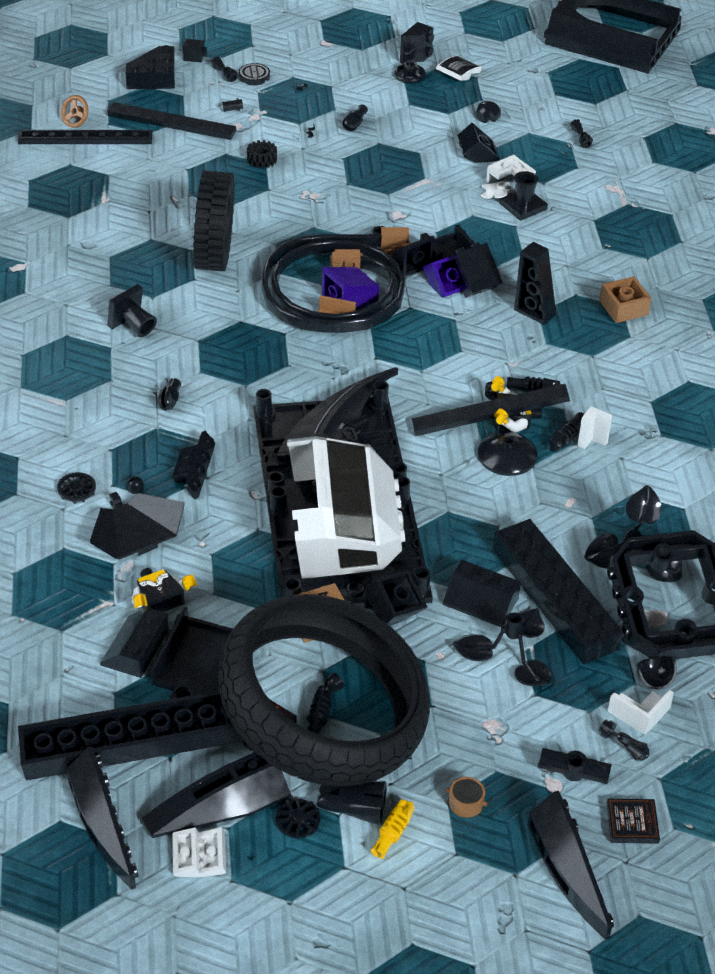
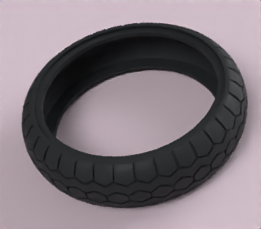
M297 594L273 599L261 604L245 615L231 631L222 649L218 667V684L221 701L230 722L243 741L257 755L291 776H297V778L304 781L329 786H352L369 783L399 768L414 753L424 736L430 713V694L419 660L410 646L391 626L373 613L366 612L365 609L355 604L351 605L350 602L315 594ZM289 638L317 640L346 651L366 665L384 686L394 711V729L385 735L370 740L345 741L328 738L303 728L278 710L264 693L255 674L253 652L270 642Z

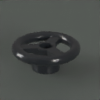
M406 61L395 69L394 74L402 82L415 83L423 80L426 72L416 62ZM404 69V73L399 74V71Z

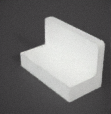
M591 406L581 420L578 447L585 449L591 441L606 446L612 415Z

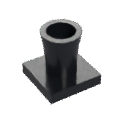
M529 171L516 173L514 176L515 192L499 199V204L520 221L543 212L548 207V204L535 194L538 176Z
M139 284L109 300L107 326L112 330L127 322L138 337H145L155 328L157 318L141 308L143 288Z

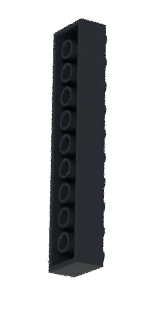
M219 691L18 726L21 767L26 780L67 773L66 769L88 747H93L95 755H100L104 767L244 742L224 710Z

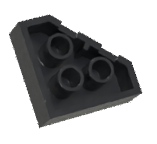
M158 46L127 63V89H175L174 46Z

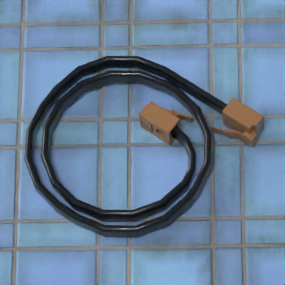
M381 227V234H320L303 236L280 245L267 257L262 272V292L267 308L281 321L296 328L324 333L368 330L387 322L401 308L405 292L403 273L399 263L391 257V253L411 244V241H409V227ZM332 252V255H330V267H358L359 269L372 270L386 278L389 285L387 292L375 304L354 312L331 314L311 311L293 303L281 292L278 281L281 273L292 262L312 254ZM275 264L276 266L271 278V286L276 301L271 297V293L268 287V278L271 269ZM396 278L399 288L396 298L391 302Z

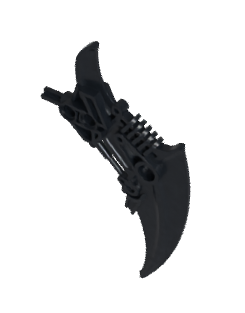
M394 367L355 382L333 394L312 409L288 434L276 454V461H291L289 446H287L288 439L319 436L358 443V440L361 438V431L369 426L367 415H361L368 399L373 394L374 382L378 380L387 381L398 375V368ZM329 451L331 469L366 466L367 462L364 461L361 453H355L357 462L350 463L347 452ZM368 474L330 478L334 522L345 510L355 504L361 506L371 505ZM316 479L305 480L306 483L312 484V492L317 494Z

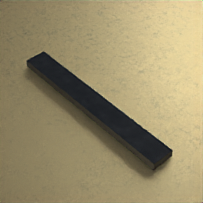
M113 102L107 110L108 116L228 140H231L237 131L236 126L116 102Z
M19 130L18 144H152L153 130Z
M560 384L412 418L415 436L494 419L496 418L494 414L498 409H503L508 415L569 402L570 398L566 384Z

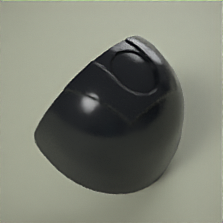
M671 656L649 658L636 664L640 679L652 689H664L676 677L675 658Z

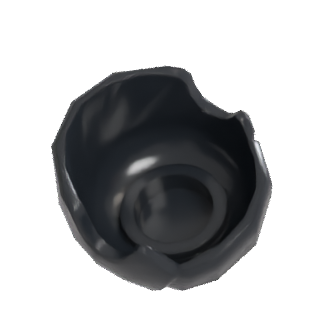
M492 101L481 102L475 112V117L483 123H487L490 119L495 122L501 116V108Z

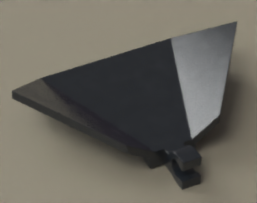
M117 491L109 494V498L112 500L110 505L113 509L100 508L90 543L119 560L135 553L141 555L156 549L159 543L177 536L185 502L138 493L128 503L123 504Z

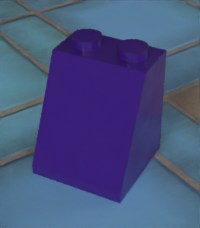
M358 267L322 268V296L356 302V310L379 300V285Z

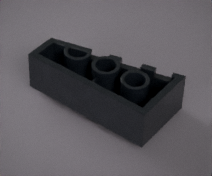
M532 242L520 252L514 310L545 325L556 315L549 249Z

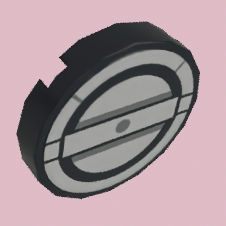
M250 63L239 69L238 77L240 81H245L248 85H262L266 80L270 79V70L265 65Z

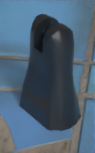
M386 781L352 786L320 785L317 807L381 825L386 801Z

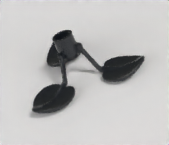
M645 485L634 493L626 503L628 517L633 521H639V523L624 531V538L619 544L618 538L612 533H604L596 537L586 549L585 560L607 569L611 564L612 558L627 538L642 536L638 529L643 525V522L654 524L659 519L661 503L659 497L650 486ZM682 561L672 562L669 569L665 572L654 571L650 564L646 565L649 575L658 581L674 582L682 577Z
M538 608L521 614L509 613L506 616L505 626L501 627V631L493 644L489 638L483 635H471L454 642L455 649L463 657L472 661H485L492 658V649L497 647L505 633L508 638L519 640L523 665L515 669L517 681L527 686H544L551 682V672L543 662L533 660L527 663L525 659L522 637H538L543 634L545 629Z

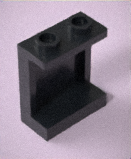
M459 224L455 225L453 234L434 239L433 262L454 255V251L463 247L465 250L469 249V246L475 242L470 239L466 231ZM427 232L420 234V240L429 237Z
M477 242L470 245L469 249L465 250L464 247L454 251L455 254L450 257L451 261H456L467 288L463 291L465 298L496 288L503 283L487 243L480 245Z

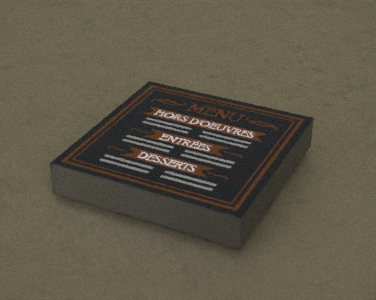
M607 798L606 804L611 843L659 844L660 835L655 799Z

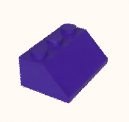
M450 257L423 266L429 285L442 298L467 289L456 261H451Z

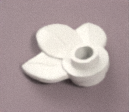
M501 181L484 184L482 188L486 191L480 194V196L486 199L493 197L497 199L503 198L512 192L511 183Z

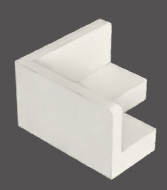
M511 155L488 165L486 182L490 184L511 174L515 176L516 173L521 171H529L534 174L536 171L515 155Z
M669 690L662 697L652 691L641 704L623 693L620 695L613 693L610 697L608 712L646 735L670 709L674 692Z

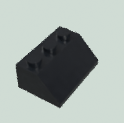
M461 560L452 575L443 605L502 627L506 621V616L511 613L519 599L521 581Z
M147 607L129 615L100 662V665L142 678L169 631L168 613Z

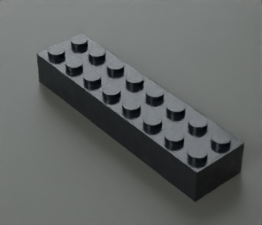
M531 519L494 532L493 551L516 580L521 581L523 589L583 665L620 650L623 631Z

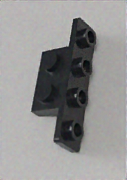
M207 431L201 432L197 445L181 449L172 476L176 483L186 480L184 486L194 499L199 498L215 448V441Z

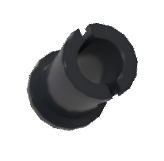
M236 98V100L222 102L224 112L240 111V109H243L242 99Z

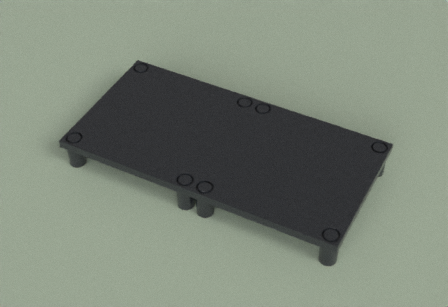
M378 380L373 384L372 397L368 399L361 415H367L369 426L361 431V438L358 440V443L369 444L393 470L394 479H398L399 491L395 493L396 496L400 495L401 508H397V510L402 512L405 542H401L402 551L383 570L305 579L301 577L294 531H299L298 520H293L292 510L318 508L317 494L312 492V484L306 483L305 480L294 482L291 461L278 462L276 461V454L298 422L323 401L272 404V393L270 390L260 389L256 392V405L253 406L280 597L297 595L335 583L345 601L350 602L351 605L355 604L363 609H368L372 607L363 590L375 578L409 569L425 603L433 602L430 587V570L426 568L410 496V480L407 478V466L403 463L388 397L389 384L386 381ZM347 452L350 463L357 462L356 454ZM361 453L363 455L364 461L367 462L366 454ZM355 504L345 510L334 522L336 536L375 542L371 505L361 506ZM338 549L340 566L377 562L376 551Z

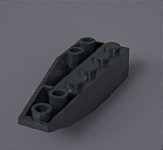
M88 747L66 769L68 783L79 816L91 841L115 874L132 890L136 888L135 878L139 877L136 864H131L130 858H132L130 847L123 840L125 838L122 825L118 824L116 808L111 802L108 776L101 770L103 768L101 757L99 754L95 755L93 747Z
M253 752L185 787L143 816L141 821L150 836L156 838L194 827L199 828L247 817L291 797V793L281 771L282 769H277Z
M555 791L529 812L527 826L547 869L568 901L605 940L610 939L611 930L614 927L612 915L608 913L603 896L578 833L577 821L569 813L567 800L562 798L559 791Z

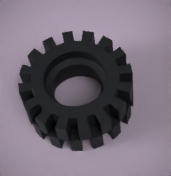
M257 140V143L253 141L247 147L248 164H251L252 167L256 165V168L260 166L261 169H264L265 166L267 168L270 165L274 166V163L276 164L277 146L274 143L271 144V141L266 142V140H263V142H260V140Z

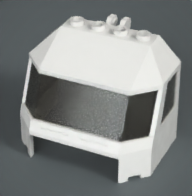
M319 436L288 439L287 446H289L294 482L316 479L318 508L292 510L293 520H298L299 531H294L302 579L383 570L402 551L401 542H405L402 512L397 510V508H401L400 495L396 496L395 493L399 491L398 479H394L393 470L369 444H359Z

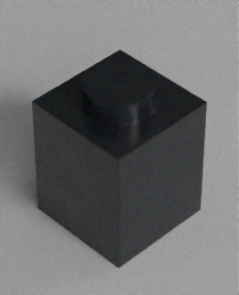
M186 39L183 45V61L202 63L203 58L207 56V47H205L204 40Z

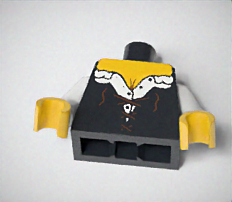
M496 376L492 380L491 389L495 392L499 390L497 399L517 395L512 393L506 386H503L504 380L500 376ZM542 408L508 415L503 409H498L494 416L497 418L496 422L498 423L499 432L512 431L517 433L521 430H528L531 419H541Z
M145 568L140 572L141 578L137 580V587L133 590L131 603L135 609L138 607H143V609L148 607L162 612L185 604L184 590L188 591L190 587L197 586L196 579L192 574L181 579L170 575L163 569L153 573L150 568Z

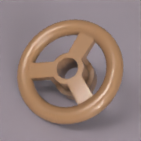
M72 95L64 101L61 108V117L67 126L78 128L84 124L89 112L86 100L79 95ZM77 100L82 103L83 107L77 105ZM71 102L72 108L70 113L66 115V108ZM72 118L80 120L77 123L69 122V120Z

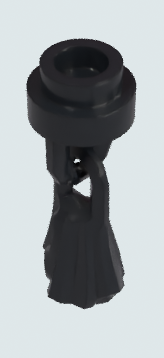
M219 56L212 59L213 68L224 71L223 74L227 81L234 82L237 80V71L230 67H225Z
M574 119L570 123V127L580 135V145L583 148L591 147L593 143L592 137L587 132H583L580 120Z
M606 719L602 722L599 731L604 738L607 739L613 734L616 737L617 743L624 747L635 761H643L649 757L650 753L647 743L638 741L626 733H617L614 731L617 724L612 720L608 721ZM623 737L629 740L627 744L621 741L624 740Z

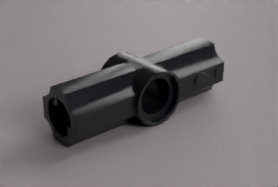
M543 748L538 768L562 773L570 781H580L583 778L608 784L612 764L586 758L585 754L580 751L574 750L567 754Z

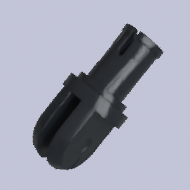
M361 104L355 111H350L342 122L343 128L349 132L356 130L362 123V117L368 112V108Z
M171 378L168 386L161 389L158 396V404L161 410L166 411L167 409L172 410L179 399L178 390L181 387L179 379L174 378L173 380Z

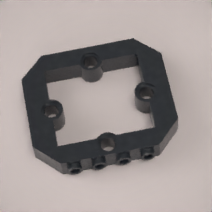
M694 530L627 538L607 568V577L613 584L612 595L618 602L617 613L623 621V635L627 637L631 647L649 658L671 656L675 659L715 654V625L697 627L692 620L681 619L676 623L674 630L650 633L642 605L644 593L637 587L632 566L650 564L654 571L665 572L674 561L699 559L706 581L701 596L706 603L713 605L715 611V591L712 590L715 589V543Z

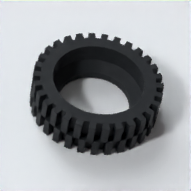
M204 170L201 174L193 235V261L196 269L225 271L227 268L235 202L234 173Z

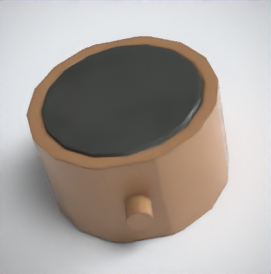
M460 777L446 790L449 793L448 803L450 809L460 817H474L481 812L483 806H487L488 802L484 801V786L475 778Z

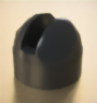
M138 476L131 477L127 483L128 491L132 494L141 493L144 490L142 479Z
M335 672L329 675L325 681V686H332L333 692H337L345 687L344 682Z

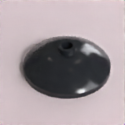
M509 431L496 432L488 435L480 442L478 446V459L487 470L493 473L515 476L526 473L533 468L537 461V449L528 438L521 434Z

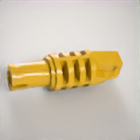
M401 799L389 813V816L379 830L380 837L371 849V853L375 857L384 859L391 845L398 842L414 812L413 802Z

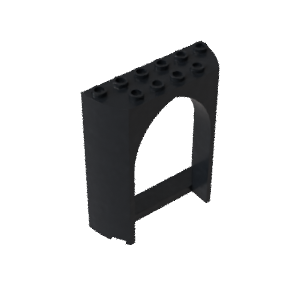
M561 0L551 12L548 28L544 32L545 45L649 74L681 30V8L651 0ZM581 6H589L667 29L658 40L590 20L578 13L576 9Z

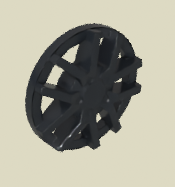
M75 472L62 477L57 484V490L62 500L73 501L76 504L77 501L85 502L86 499L95 494L96 483L90 475Z
M295 797L294 800H286L276 813L278 829L284 835L291 838H305L317 831L321 822L319 808L313 804V801L298 799V797ZM296 804V809H293L291 805ZM292 827L297 828L296 833L290 832ZM304 828L307 832L300 833V830Z

